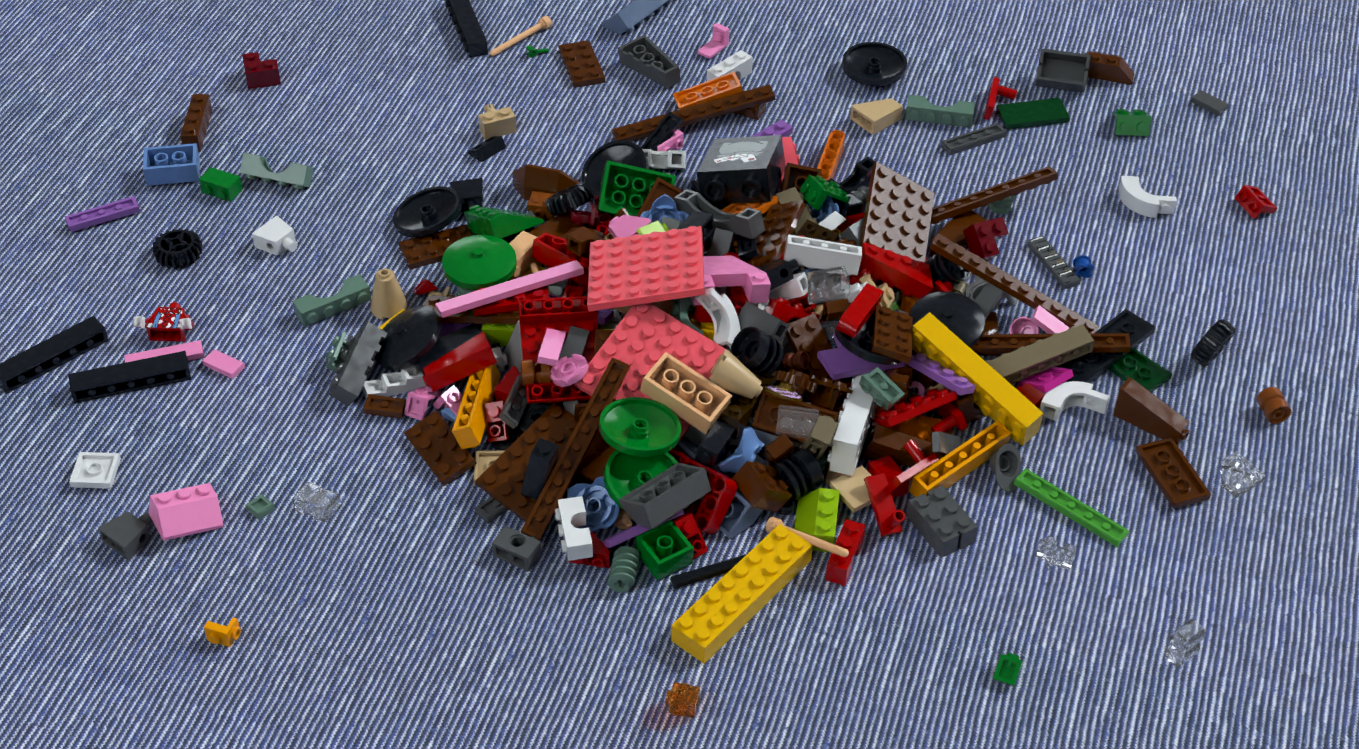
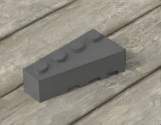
M646 35L618 47L621 64L667 89L681 82L679 66Z
M368 321L354 337H349L346 342L347 349L344 350L340 357L342 362L339 363L335 370L337 375L329 385L332 387L329 393L330 396L347 406L351 405L359 396L366 381V375L374 363L372 360L381 348L379 343L385 339L387 332Z

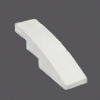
M411 365L401 369L400 372L382 374L381 380L365 381L362 390L366 399L368 394L389 397L423 387L426 384L422 378L424 375L415 365Z

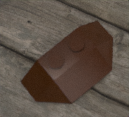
M1095 51L1084 53L1091 55L1088 78L1132 85L1134 72L1122 56Z
M529 164L512 172L513 186L524 200H529L533 191L555 194L580 183L561 170Z

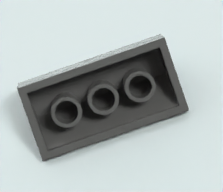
M676 463L618 499V502L637 525L654 529L664 520L674 517L678 511L688 508L692 502L702 499L705 494L711 491L705 468Z

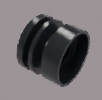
M938 253L925 261V263L930 265L933 289L935 281L939 279L942 283L949 281L954 288L957 284L969 278L971 274L968 270Z
M749 326L736 335L730 352L755 375L765 377L772 374L778 368L783 358L784 350L782 343L778 339L767 335L756 327Z
M800 448L790 454L788 459L783 458L780 462L772 465L778 472L777 477L788 485V490L792 494L791 498L794 502L800 497L805 496L807 491H813L824 483V476L819 463L804 448Z

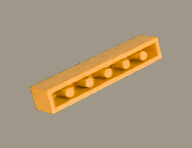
M495 364L469 376L452 429V433L461 449L475 448L481 443L486 426L484 404L493 402L495 397L494 389L501 377Z
M997 420L914 476L909 492L914 497L922 494L927 496V492L940 486H944L947 489L988 461L1001 446L1008 444L1012 433Z

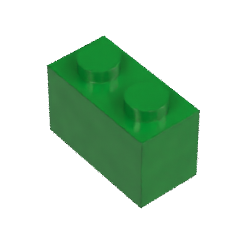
M212 167L199 178L202 193L229 202L243 190L240 176Z

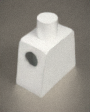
M275 216L252 233L254 246L274 255H280L286 250L293 252L298 246L293 228L278 216Z

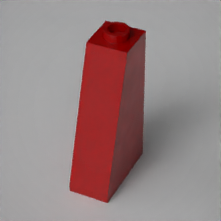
M484 332L424 367L425 375L422 378L426 386H431L433 392L497 363Z

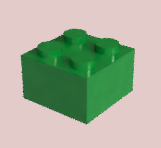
M672 520L636 536L635 548L641 554L640 559L657 580L693 563L694 547Z

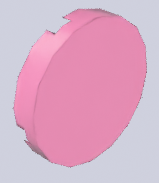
M572 354L570 358H567V356L558 360L557 366L551 368V380L556 386L560 387L577 383L588 371L587 360L579 354Z

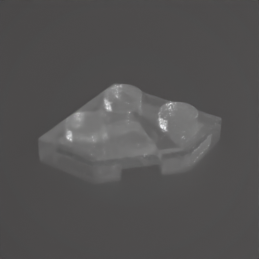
M1238 452L1232 453L1221 462V486L1235 498H1238L1265 480L1266 475Z

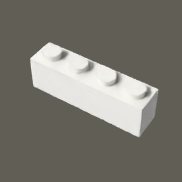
M789 234L784 251V260L786 261L795 259L798 265L806 266L809 269L817 268L827 272H841L845 275H858L862 258V247Z

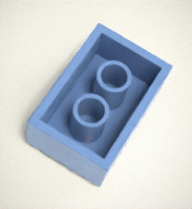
M197 143L144 148L143 173L146 185L156 186L199 181L200 157Z

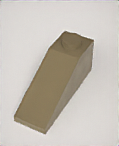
M819 415L802 448L808 450L818 461L830 445L838 423L834 422V419L829 416Z

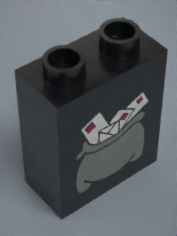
M782 135L714 139L697 170L701 196L710 204L771 201L786 166Z

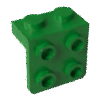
M1117 109L1116 112H1112V116L1116 117L1115 135L1149 136L1151 116L1146 114L1145 111L1134 109L1133 112H1130L1127 109Z
M809 175L799 191L811 207L816 210L820 209L827 195L846 203L850 201L846 196L847 193L839 189L837 183L833 181L827 182L819 175L816 177Z

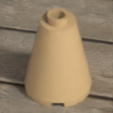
M386 268L379 270L375 275L370 305L372 314L382 320L383 317L390 319L402 309L406 310L407 300L394 272Z
M724 349L723 354L721 353L710 371L712 373L710 378L707 377L708 380L723 390L750 399L754 396L758 397L763 389L760 386L762 381L726 349Z

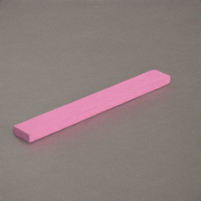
M575 260L435 303L436 310L444 318L584 274V269Z

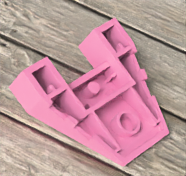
M732 255L703 256L705 290L712 287L715 290V287L743 286L749 303H768L771 283L766 272ZM696 296L690 297L693 306L701 305L695 299Z

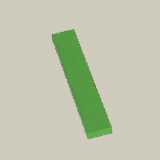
M1026 468L1014 480V485L1117 548L1129 534V530Z

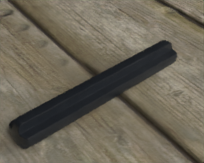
M746 554L671 576L670 583L673 588H678L728 573Z

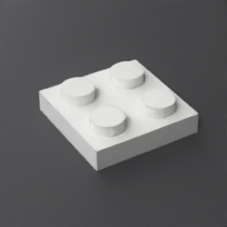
M79 452L69 481L70 486L75 488L111 489L121 460L120 453Z

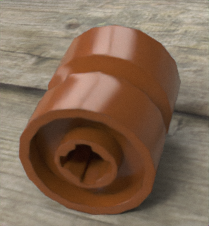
M532 359L521 360L522 386L535 384V382H538V384L551 383L550 365L537 363Z
M1268 387L1257 395V403L1261 410L1264 411V415L1269 423L1283 422L1291 415V408L1279 388Z

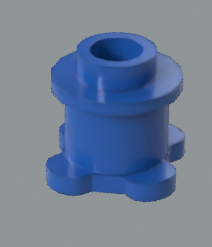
M1087 255L1076 257L1073 260V266L1076 268L1075 274L1079 278H1090L1094 269L1091 259Z

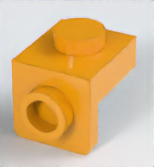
M234 617L228 626L207 621L203 627L209 642L231 647L241 633L238 619Z

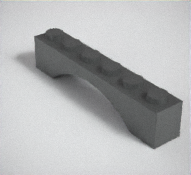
M688 189L674 197L678 211H685L689 215L693 211L713 214L716 228L731 231L749 239H754L765 231L762 214L759 210L748 207L740 213H726L711 205L700 193Z

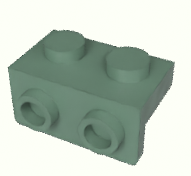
M345 331L340 336H335L331 343L334 347L329 350L326 356L328 361L325 367L334 372L339 363L342 362L340 359L342 353L347 349V341L345 340L347 333Z
M878 367L868 375L864 373L861 376L859 384L865 393H869L874 398L876 404L883 407L886 411L905 396V393Z

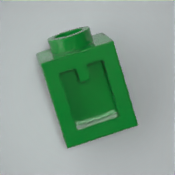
M1001 653L993 680L1014 687L1023 661L1019 660L1020 657L1015 654L1007 653L1005 655Z

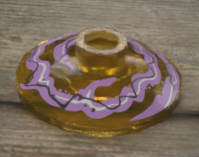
M780 382V386H767L764 388V391L784 399L799 402L803 399L791 389L792 385Z

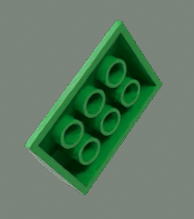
M607 160L601 180L598 211L615 215L621 208H625L630 216H637L657 177L675 186L676 176Z
M479 205L469 208V211L464 212L471 233L504 238L544 223V220L517 211L480 207Z

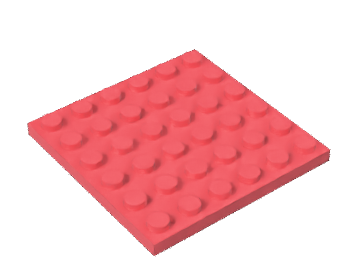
M690 226L684 229H671L664 232H651L644 235L635 234L630 237H616L610 240L590 242L587 297L589 312L705 295L703 233L701 226Z
M651 303L633 305L589 362V368L585 376L577 383H574V386L592 396L613 357L630 365V370L613 402L630 397L651 399L640 391L642 381L665 352L703 377L710 378L712 375L710 371L721 353L723 354L725 348ZM678 416L681 423L679 443L691 424Z

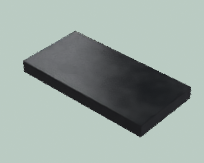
M472 323L439 337L432 349L414 365L425 375L424 367L482 333V331ZM486 336L490 346H492L491 340Z

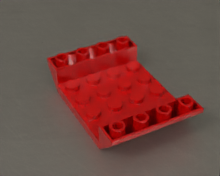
M588 296L518 300L522 359H532L534 362H537L547 328L565 331L567 338L570 327L574 326L590 331L582 354L589 364L594 357L595 329H598V310L588 311ZM551 380V383L538 384V382H535V384H526L525 386L528 404L590 400L591 396L575 387L574 384L560 387L556 386Z

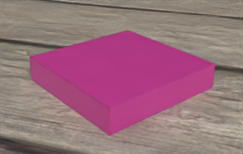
M1053 367L1018 382L1019 386L1023 387V385L1028 383L1039 391L1046 393L1074 376L1072 369Z

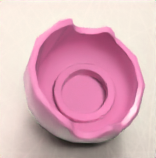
M1023 316L1012 322L1010 334H1040V328L1031 321V318Z

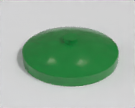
M473 235L462 238L451 244L442 257V267L446 278L451 283L470 290H478L506 282L514 274L517 266L516 253L513 247L505 240L490 235Z
M630 397L616 400L604 408L600 416L599 430L603 439L614 449L628 455L651 457L664 454L677 445L681 434V423L678 416L666 405L647 398Z
M615 450L604 468L603 478L606 490L612 500L622 508L618 499L678 462L668 452L657 456L639 457Z

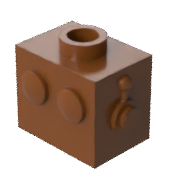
M533 191L528 201V212L532 210L536 217L549 221L554 218L547 210L545 203L547 198L554 194Z

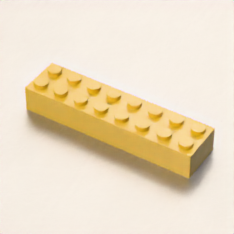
M929 312L913 325L912 349L916 353L926 354L929 359L941 363V366L953 370L955 374L967 378L970 383L974 384L975 390L972 393L974 395V403L980 407L984 415L991 417L995 422L998 420L1012 433L1010 438L1023 446L1039 432L1044 413Z
M779 524L671 625V641L705 664L811 562L813 545Z

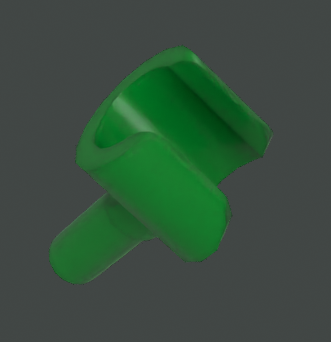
M531 45L526 47L529 51L526 54L530 58L535 57L539 53L549 52V49H534Z

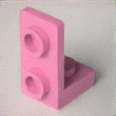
M715 23L713 25L712 40L700 48L698 54L711 59L729 44V28Z
M677 129L670 139L657 147V151L681 149L684 146V133Z
M425 385L422 388L409 392L404 415L420 421L423 420L428 401L441 396L443 391L437 390L433 392L431 386L427 387Z
M453 385L432 405L436 410L442 406H448L457 416L463 395Z

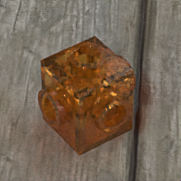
M674 682L672 690L667 691L665 703L668 704V713L680 717L695 718L700 701V687Z

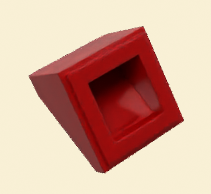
M422 279L412 290V293L421 295L438 288L429 280Z

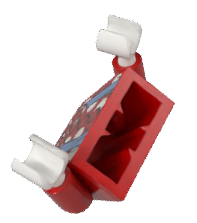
M177 302L170 303L169 307H158L154 314L147 319L142 316L133 317V327L147 329L150 341L185 342L186 330L194 328V323L190 316L185 314L184 308Z

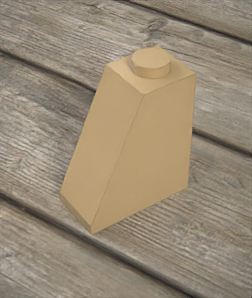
M892 98L854 104L851 106L850 119L874 135L901 120L903 106Z

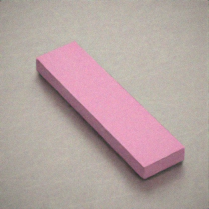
M201 340L127 354L124 355L126 363L186 351L189 361L204 358Z

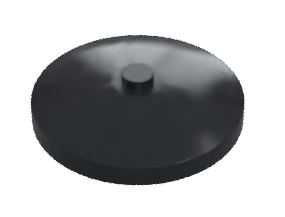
M865 42L850 47L844 53L842 68L849 78L858 83L883 86L895 83L905 75L907 59L894 46L880 42Z
M625 140L609 142L596 149L585 162L582 170V183L588 184L592 191V198L600 196L603 169L607 160L649 170L648 159L643 150L633 142Z
M430 187L416 192L405 199L395 210L393 223L397 231L403 236H427L448 226L460 213L462 202L458 193L450 187Z
M943 291L925 295L914 303L909 313V316L913 317L912 329L914 324L930 312L970 348L981 339L984 332L985 317L983 311L972 299L959 293Z
M415 306L399 313L382 329L387 332V335L379 343L381 348L375 355L376 361L383 368L396 371L405 369L421 360L432 349L439 338L442 327L439 315L428 306Z
M871 314L855 338L836 330L842 316L839 317L835 326V335L848 351L864 360L877 364L894 365L902 362L871 352L874 314Z

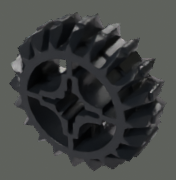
M579 183L565 188L547 198L545 201L547 210L553 216L574 210L592 199V191L587 183Z
M181 228L178 230L173 229L172 231L166 230L165 234L161 233L160 237L155 238V242H153V255L157 263L167 268L174 267L176 269L177 267L183 268L185 265L190 266V263H196V259H200L202 254V241L193 230L189 231L188 228L184 230Z
M1224 319L1218 320L1193 349L1191 358L1195 360L1194 362L1202 367L1208 366L1234 336L1235 328L1232 324Z

